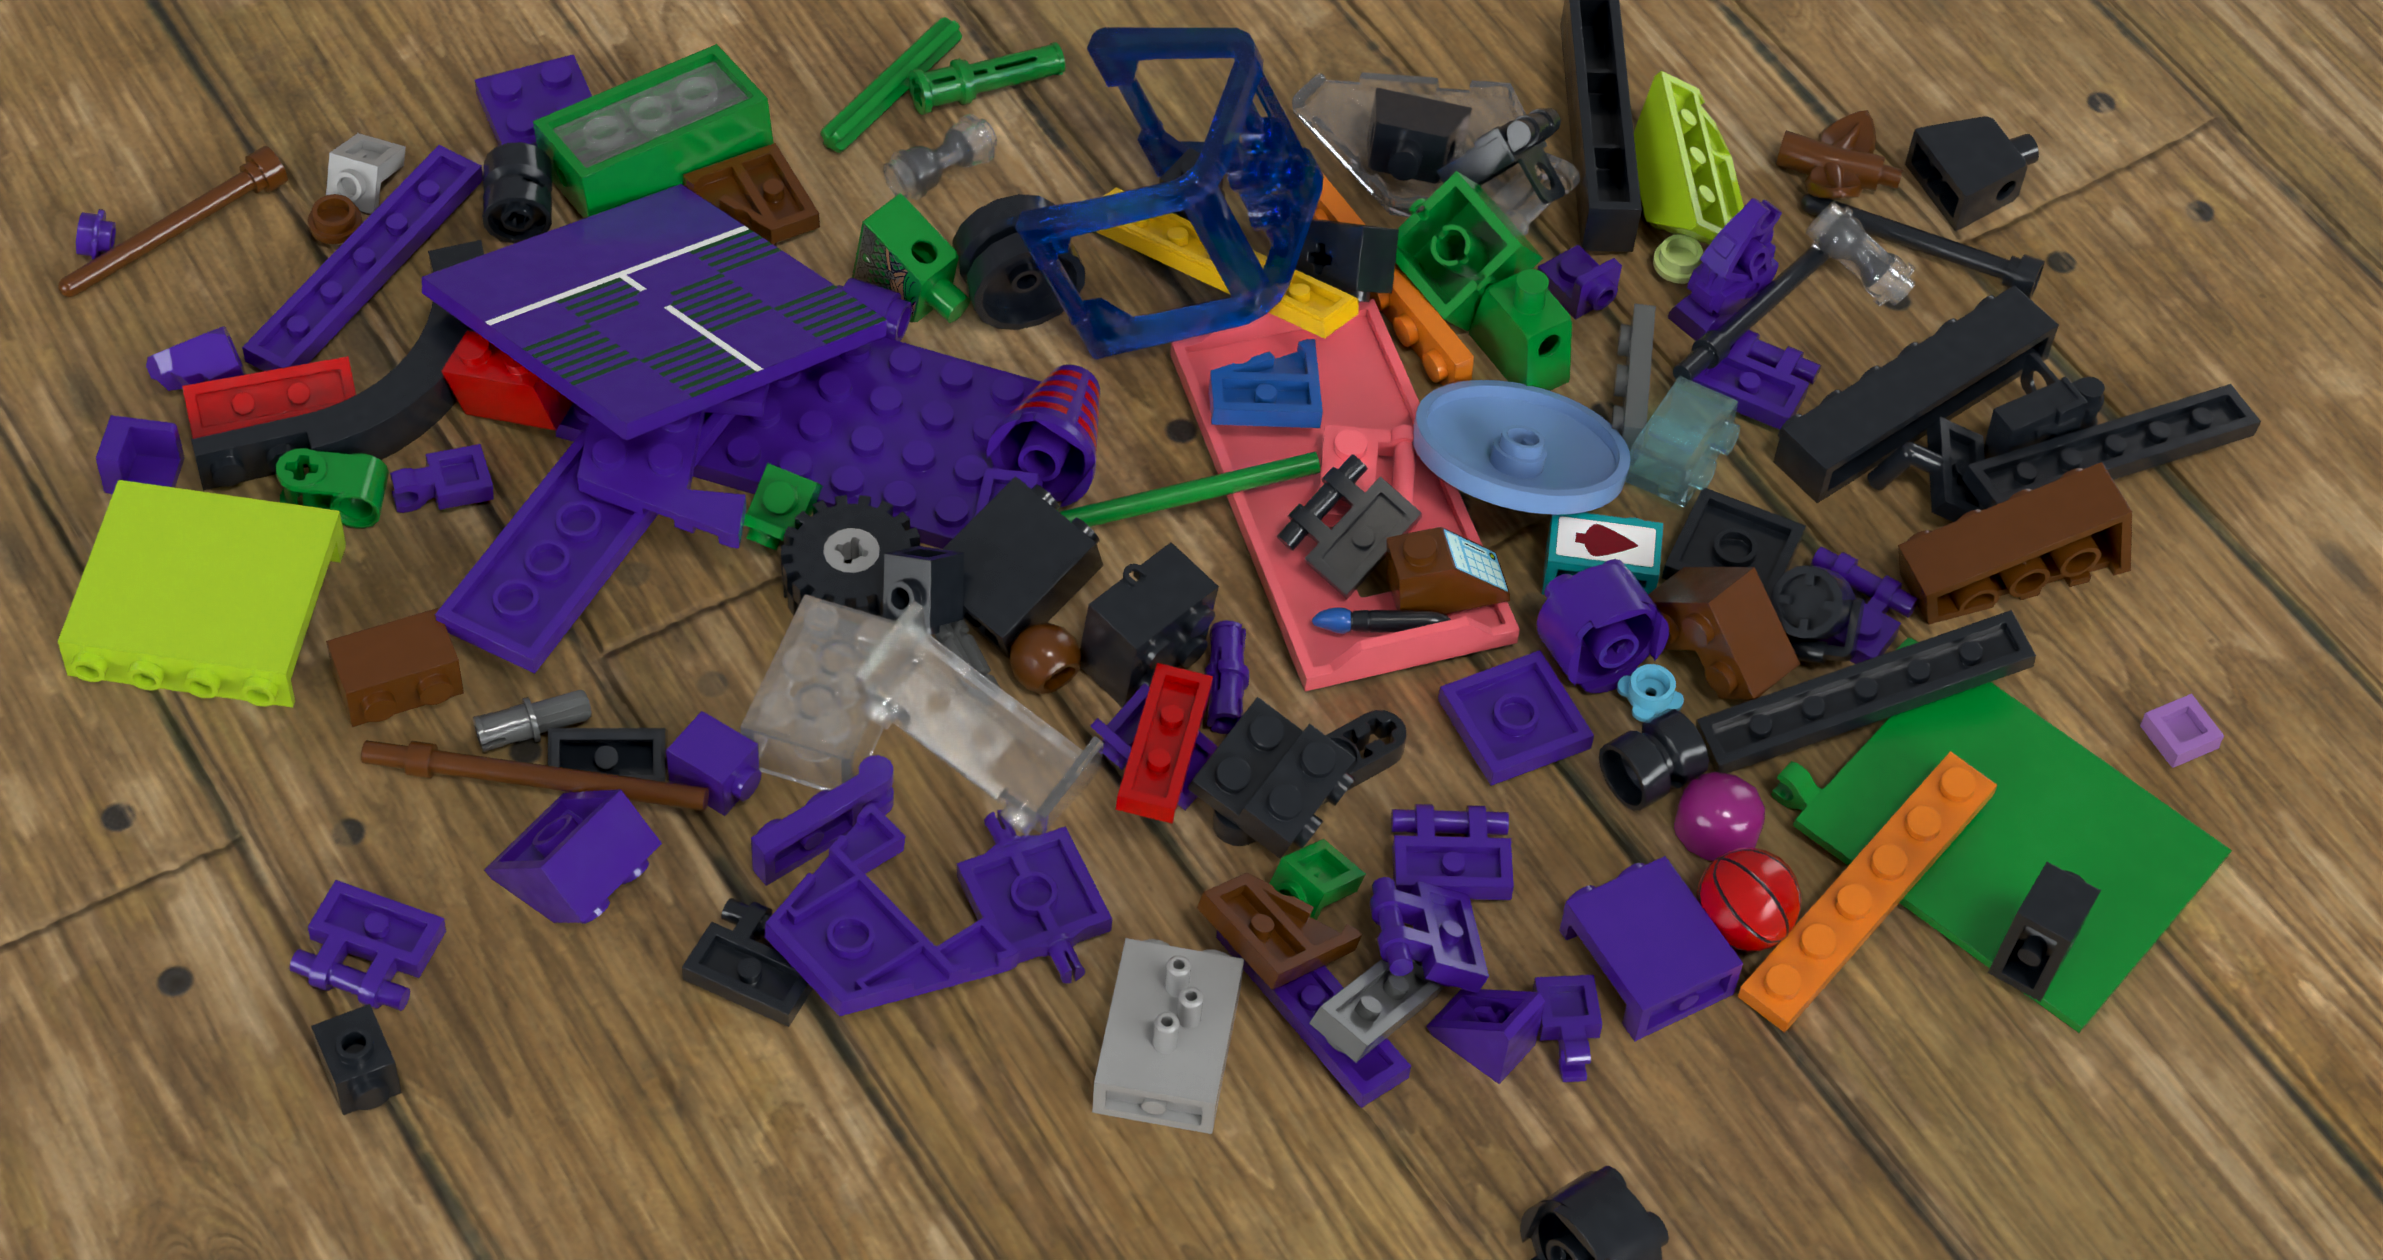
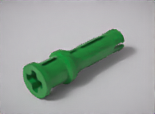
M1057 42L972 64L959 58L952 60L948 67L923 72L920 68L911 70L909 72L910 93L916 110L919 114L926 115L932 112V107L957 101L961 105L970 104L979 93L1053 75H1062L1065 72V59L1062 49Z

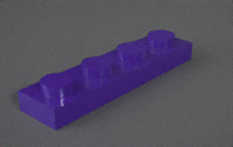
M1217 931L1216 938L1231 956L1242 958ZM1244 960L1243 970L1360 1108L1409 1078L1411 1065L1388 1038L1358 1062H1355L1345 1053L1334 1049L1327 1042L1325 1036L1309 1024L1320 1006L1344 989L1325 965L1271 990Z

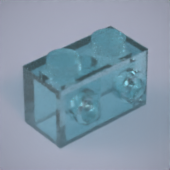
M1679 376L1631 446V460L1626 482L1685 508L1697 489L1703 491L1710 484L1717 466L1716 459L1720 453L1726 456L1729 455L1737 441L1740 426L1735 424L1734 421L1738 401Z

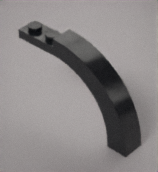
M481 240L428 250L430 272L433 273L484 255ZM432 301L427 322L408 354L388 374L364 391L345 401L314 412L191 439L203 491L218 487H230L240 482L276 475V464L279 458L286 452L294 449L307 448L315 451L341 454L363 453L372 455L380 460L398 452L423 435L456 403L457 399L446 381L442 369L466 331H475ZM303 464V467H304V468H307L308 465H307V464Z

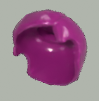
M1720 772L1701 774L1698 779H1693L1683 791L1674 822L1675 833L1687 850L1706 860L1713 861L1734 849L1755 848L1765 821V806L1756 787L1738 776Z

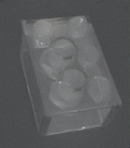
M805 594L740 726L741 734L758 744L760 771L820 790H832L858 775L860 763L865 758L872 756L912 669V626Z

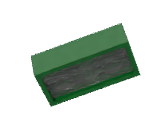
M718 44L533 121L537 147L545 151L552 161V182L583 218L596 215L679 184L684 185L683 174L774 144L768 98Z

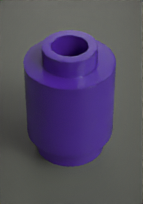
M849 278L844 286L837 285L838 288L887 319L886 338L896 341L902 340L911 317V302L902 300L901 294L855 278Z

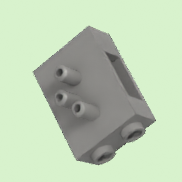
M1125 938L1094 1080L1092 1113L1208 1134L1213 1133L1240 996L1244 959L1230 957L1218 950L1196 951L1174 947L1156 939L1140 941Z

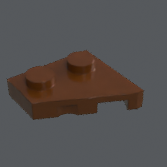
M776 143L683 174L685 187L772 244L820 228L818 210Z
M1244 873L1204 891L1197 906V909L1271 990L1355 951L1362 937V934L1356 928L1348 924L1340 933L1311 918L1313 906L1294 896L1279 893L1271 884L1249 873Z

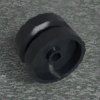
M1018 194L996 199L974 211L962 222L952 240V247L959 256L957 269L967 284L966 290L974 310L982 322L997 329L1020 330L1040 325L1065 311L1076 301L1085 285V267L1077 249L1070 240V233L1056 205L1041 196Z

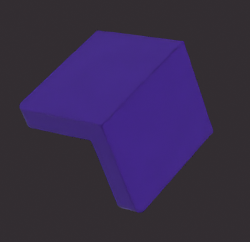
M113 415L110 416L96 456L104 493L113 494L118 480L175 488L185 459L176 424Z

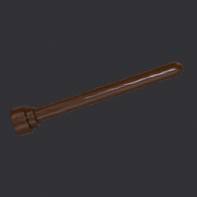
M268 146L259 148L245 157L246 163L240 166V173L63 277L58 284L60 293L65 297L78 295L250 191L259 193L264 190L270 193L288 181L283 164Z

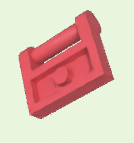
M1325 424L1319 489L1324 485L1321 479L1332 467L1339 469L1353 454L1368 468L1355 483L1361 490L1366 492L1376 481L1378 455L1393 456L1392 487L1415 506L1413 504L1416 455L1418 454L1412 443L1414 440V426L1400 425L1392 430ZM1340 499L1321 521L1328 527H1334L1351 509V506ZM1417 524L1409 532L1413 531Z

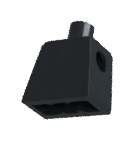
M1377 87L1367 135L1368 168L1373 171L1391 174L1394 178L1401 181L1414 179L1433 184L1441 183L1442 180L1437 171L1464 154L1472 108Z
M1983 116L1914 129L1905 165L1954 231H1957L2013 202L2019 196L2028 168L2027 165L2038 161L2039 149L2035 139L2030 134H2023L2009 139L1993 118Z

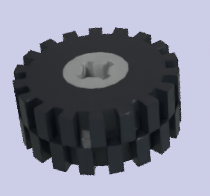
M847 495L835 496V506L827 507L824 500L812 504L813 516L810 517L804 511L799 513L795 517V529L788 526L784 534V545H781L784 598H788V608L793 616L801 613L802 624L810 630L817 623L821 624V635L832 639L836 630L845 631V641H857V631L867 630L869 639L881 636V625L885 623L891 630L900 626L901 624L883 621L884 554L920 546V535L916 527L910 529V518L903 511L896 517H893V505L883 500L878 508L872 507L871 497L859 495L858 504H848ZM853 559L851 564L845 563V560Z

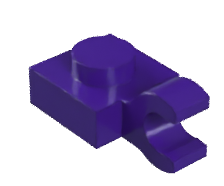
M481 444L426 454V467L417 469L403 468L390 473L394 487L392 497L396 511L399 513L415 511L434 497L439 510L494 500L493 483Z
M1594 975L1535 977L1532 992H1540L1545 1000L1539 1027L1540 1041L1558 1040L1559 1068L1562 1082L1587 1081L1585 1064H1590L1591 1062L1587 1038H1600L1603 1025Z

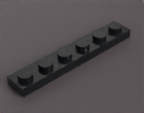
M2231 384L1969 464L1962 480L1983 508L1987 509L2007 501L2012 495L2021 490H2034L2056 481L2072 469H2085L2102 462L2111 478L2115 480L2254 436L2261 420Z
M2010 610L1696 719V729L1702 736L1707 748L1708 757L1715 771L1728 774L2034 667L2036 654L2014 613Z

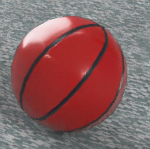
M1753 847L1734 849L1714 859L1705 869L1696 892L1698 902L1730 946L1735 950L1745 952L1764 950L1784 940L1794 928L1801 910V891L1797 878L1790 866L1780 857L1766 850Z

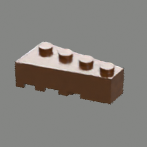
M2102 462L2085 469H2072L2063 474L2058 480L2034 490H2021L2000 504L1985 510H1972L1951 524L1933 531L1925 530L1914 534L1906 542L1898 545L1900 575L1911 595L1919 598L1917 606L1927 624L1930 625L1993 608L1998 602L1999 596L2011 594V596L2017 597L2019 600L2039 596L2042 587L2047 583L2065 579L2069 587L2084 584L2091 579L2089 572L2109 567L2113 576L2131 571L2132 510Z

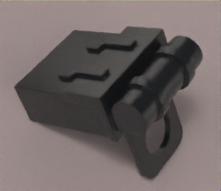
M1538 108L1529 114L1521 115L1515 120L1509 121L1501 127L1497 126L1477 138V141L1473 142L1474 147L1466 151V154L1444 166L1437 173L1443 184L1458 171L1482 186L1519 163L1542 203L1549 204L1565 195V188L1543 149L1548 146L1545 140L1550 138L1561 125L1560 116L1552 108ZM1535 165L1540 166L1547 174L1551 184L1550 190L1545 188L1539 181L1535 172Z
M2036 353L2027 355L2020 378L2022 389L2027 395L1994 408L1984 444L1985 459L2097 425V414L2101 411L2104 404L2103 394L2105 386L2103 382L2095 377H2084L2072 383L2066 376L2059 380ZM2035 371L2042 375L2047 386L2038 390L2033 379Z

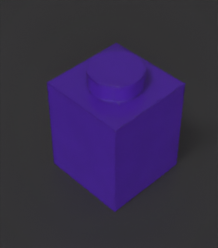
M703 711L696 716L666 749L669 782L708 788L709 799L707 806L724 816L727 815L739 800L746 801L749 799L760 783L761 771L759 767L758 744Z

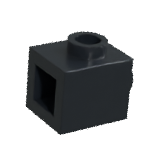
M914 546L885 553L883 621L906 625V632L909 634L934 635L940 633L941 625L963 620L964 553L923 546Z
M370 1004L311 1026L318 1058L343 1115L357 1110L377 1108L390 1097L402 1093L395 1060Z

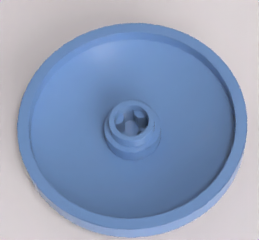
M1470 380L1442 386L1433 390L1421 400L1413 424L1414 440L1412 443L1414 449L1423 463L1438 477L1473 497L1518 511L1560 515L1582 513L1603 507L1621 493L1631 459L1628 446L1620 433L1612 429V425L1588 407L1568 397L1521 383L1500 380Z

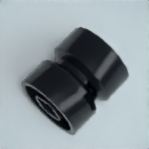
M522 142L506 143L495 147L487 154L483 166L484 194L482 218L485 229L495 238L510 243H517L548 232L552 225V161L545 151L535 145Z
M1666 709L1642 723V733L1628 731L1606 743L1599 752L1600 768L1607 785L1614 796L1624 806L1633 811H1641L1662 799L1670 792V788L1679 789L1693 779L1698 778L1708 770L1709 765L1708 752L1702 736L1695 725L1676 709Z

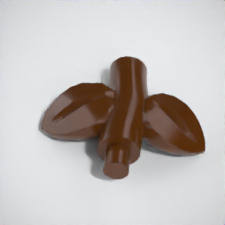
M1868 110L1857 111L1835 121L1819 134L1818 140L1786 130L1776 162L1778 166L1808 175L1805 180V188L1809 194L1819 198H1858L1862 189L1876 191L1878 184L1898 189L1903 169L1885 165V156L1873 154L1876 145V132L1873 119Z

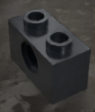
M2046 862L2016 913L1988 973L2041 1002L2069 954L2101 890L2086 883L2079 875L2071 871L2062 870Z

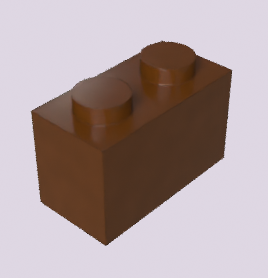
M439 608L326 641L332 673L352 727L368 722H381L392 717L394 714L424 705H437L451 697L464 694L459 659L445 624L436 621L435 614Z

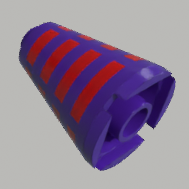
M1068 364L1055 368L993 431L986 449V459L990 456L993 463L992 468L1039 473L1043 482L1042 487L1056 501H1062L1059 507L1070 505L1081 499L1088 491L1096 471L1100 385L1095 376L1087 369L1077 365Z

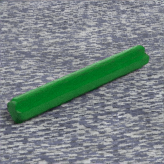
M947 17L939 18L822 128L820 134L824 140L823 145L837 153L843 152L910 89L909 72L911 70L920 68L923 72L929 71L961 41L962 34L959 31L960 25L955 20L951 21Z

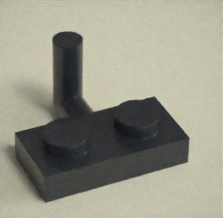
M1939 417L1927 427L1928 449L1913 442H1906L1875 467L1867 476L1868 482L1874 489L1883 490L1910 466H1914L1929 473L1932 513L1955 522L1967 512L1977 509L1985 510L1962 480L1969 464L1985 460L1983 436L1942 417Z

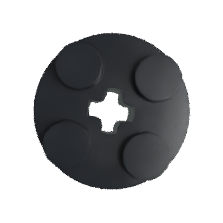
M1604 1166L1598 1171L1586 1172L1538 1202L1524 1213L1520 1224L1522 1243L1531 1238L1537 1255L1531 1260H1662L1661 1247L1665 1246L1669 1240L1668 1231L1661 1218L1655 1213L1645 1210L1636 1196L1627 1188L1623 1176L1611 1166Z

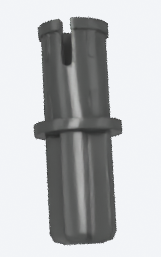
M577 690L535 703H531L529 697L522 698V704L497 712L474 716L473 722L481 750L485 753L508 744L532 738L535 743L540 742V733L547 732L548 728H561L586 721L592 717V711L585 691Z

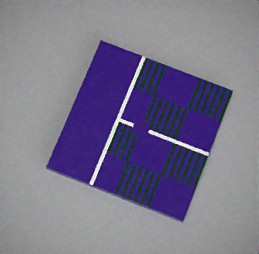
M682 184L422 276V294L626 441L886 336L887 330L886 318Z

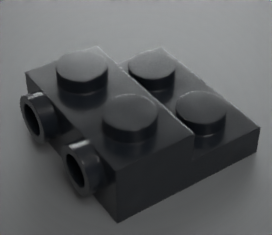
M1257 697L1196 774L1187 789L1281 859L1292 843L1303 849L1320 827L1323 820L1317 817L1315 813L1323 802L1327 800L1333 806H1336L1356 778L1347 771L1356 758L1310 723L1303 731Z

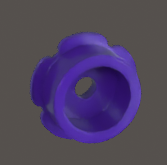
M99 209L98 214L82 212L77 227V255L91 256L92 260H94L101 253L114 248L116 223L106 221V212L103 209Z

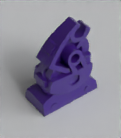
M1752 198L1725 225L1707 247L1700 258L1702 263L1693 270L1688 282L1687 289L1691 291V294L1683 298L1672 308L1668 319L1697 341L1707 331L1717 330L1771 283L1779 264L1773 259L1776 246L1771 243L1774 233L1773 227L1779 220L1782 212L1767 200L1760 202L1756 198Z

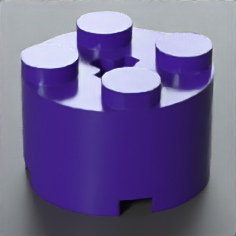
M1611 559L1602 565L1587 568L1573 576L1562 574L1550 581L1545 588L1544 595L1547 600L1538 615V635L1568 679L1574 685H1581L1586 692L1604 693L1617 689L1619 680L1626 675L1632 676L1633 672L1638 668L1637 666L1649 655L1655 661L1663 652L1669 636L1668 623L1639 581L1621 560Z

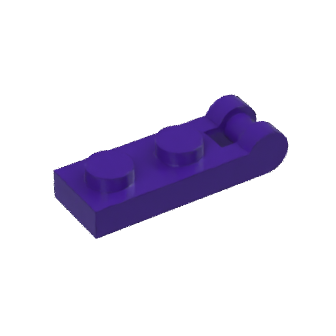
M880 755L865 758L859 765L858 775L832 790H823L815 794L804 807L783 819L769 821L755 836L751 837L753 871L765 886L829 849L841 834L846 836L857 823L858 814L868 804L873 803L884 815L890 812L894 805V790L892 787L894 779L891 761Z

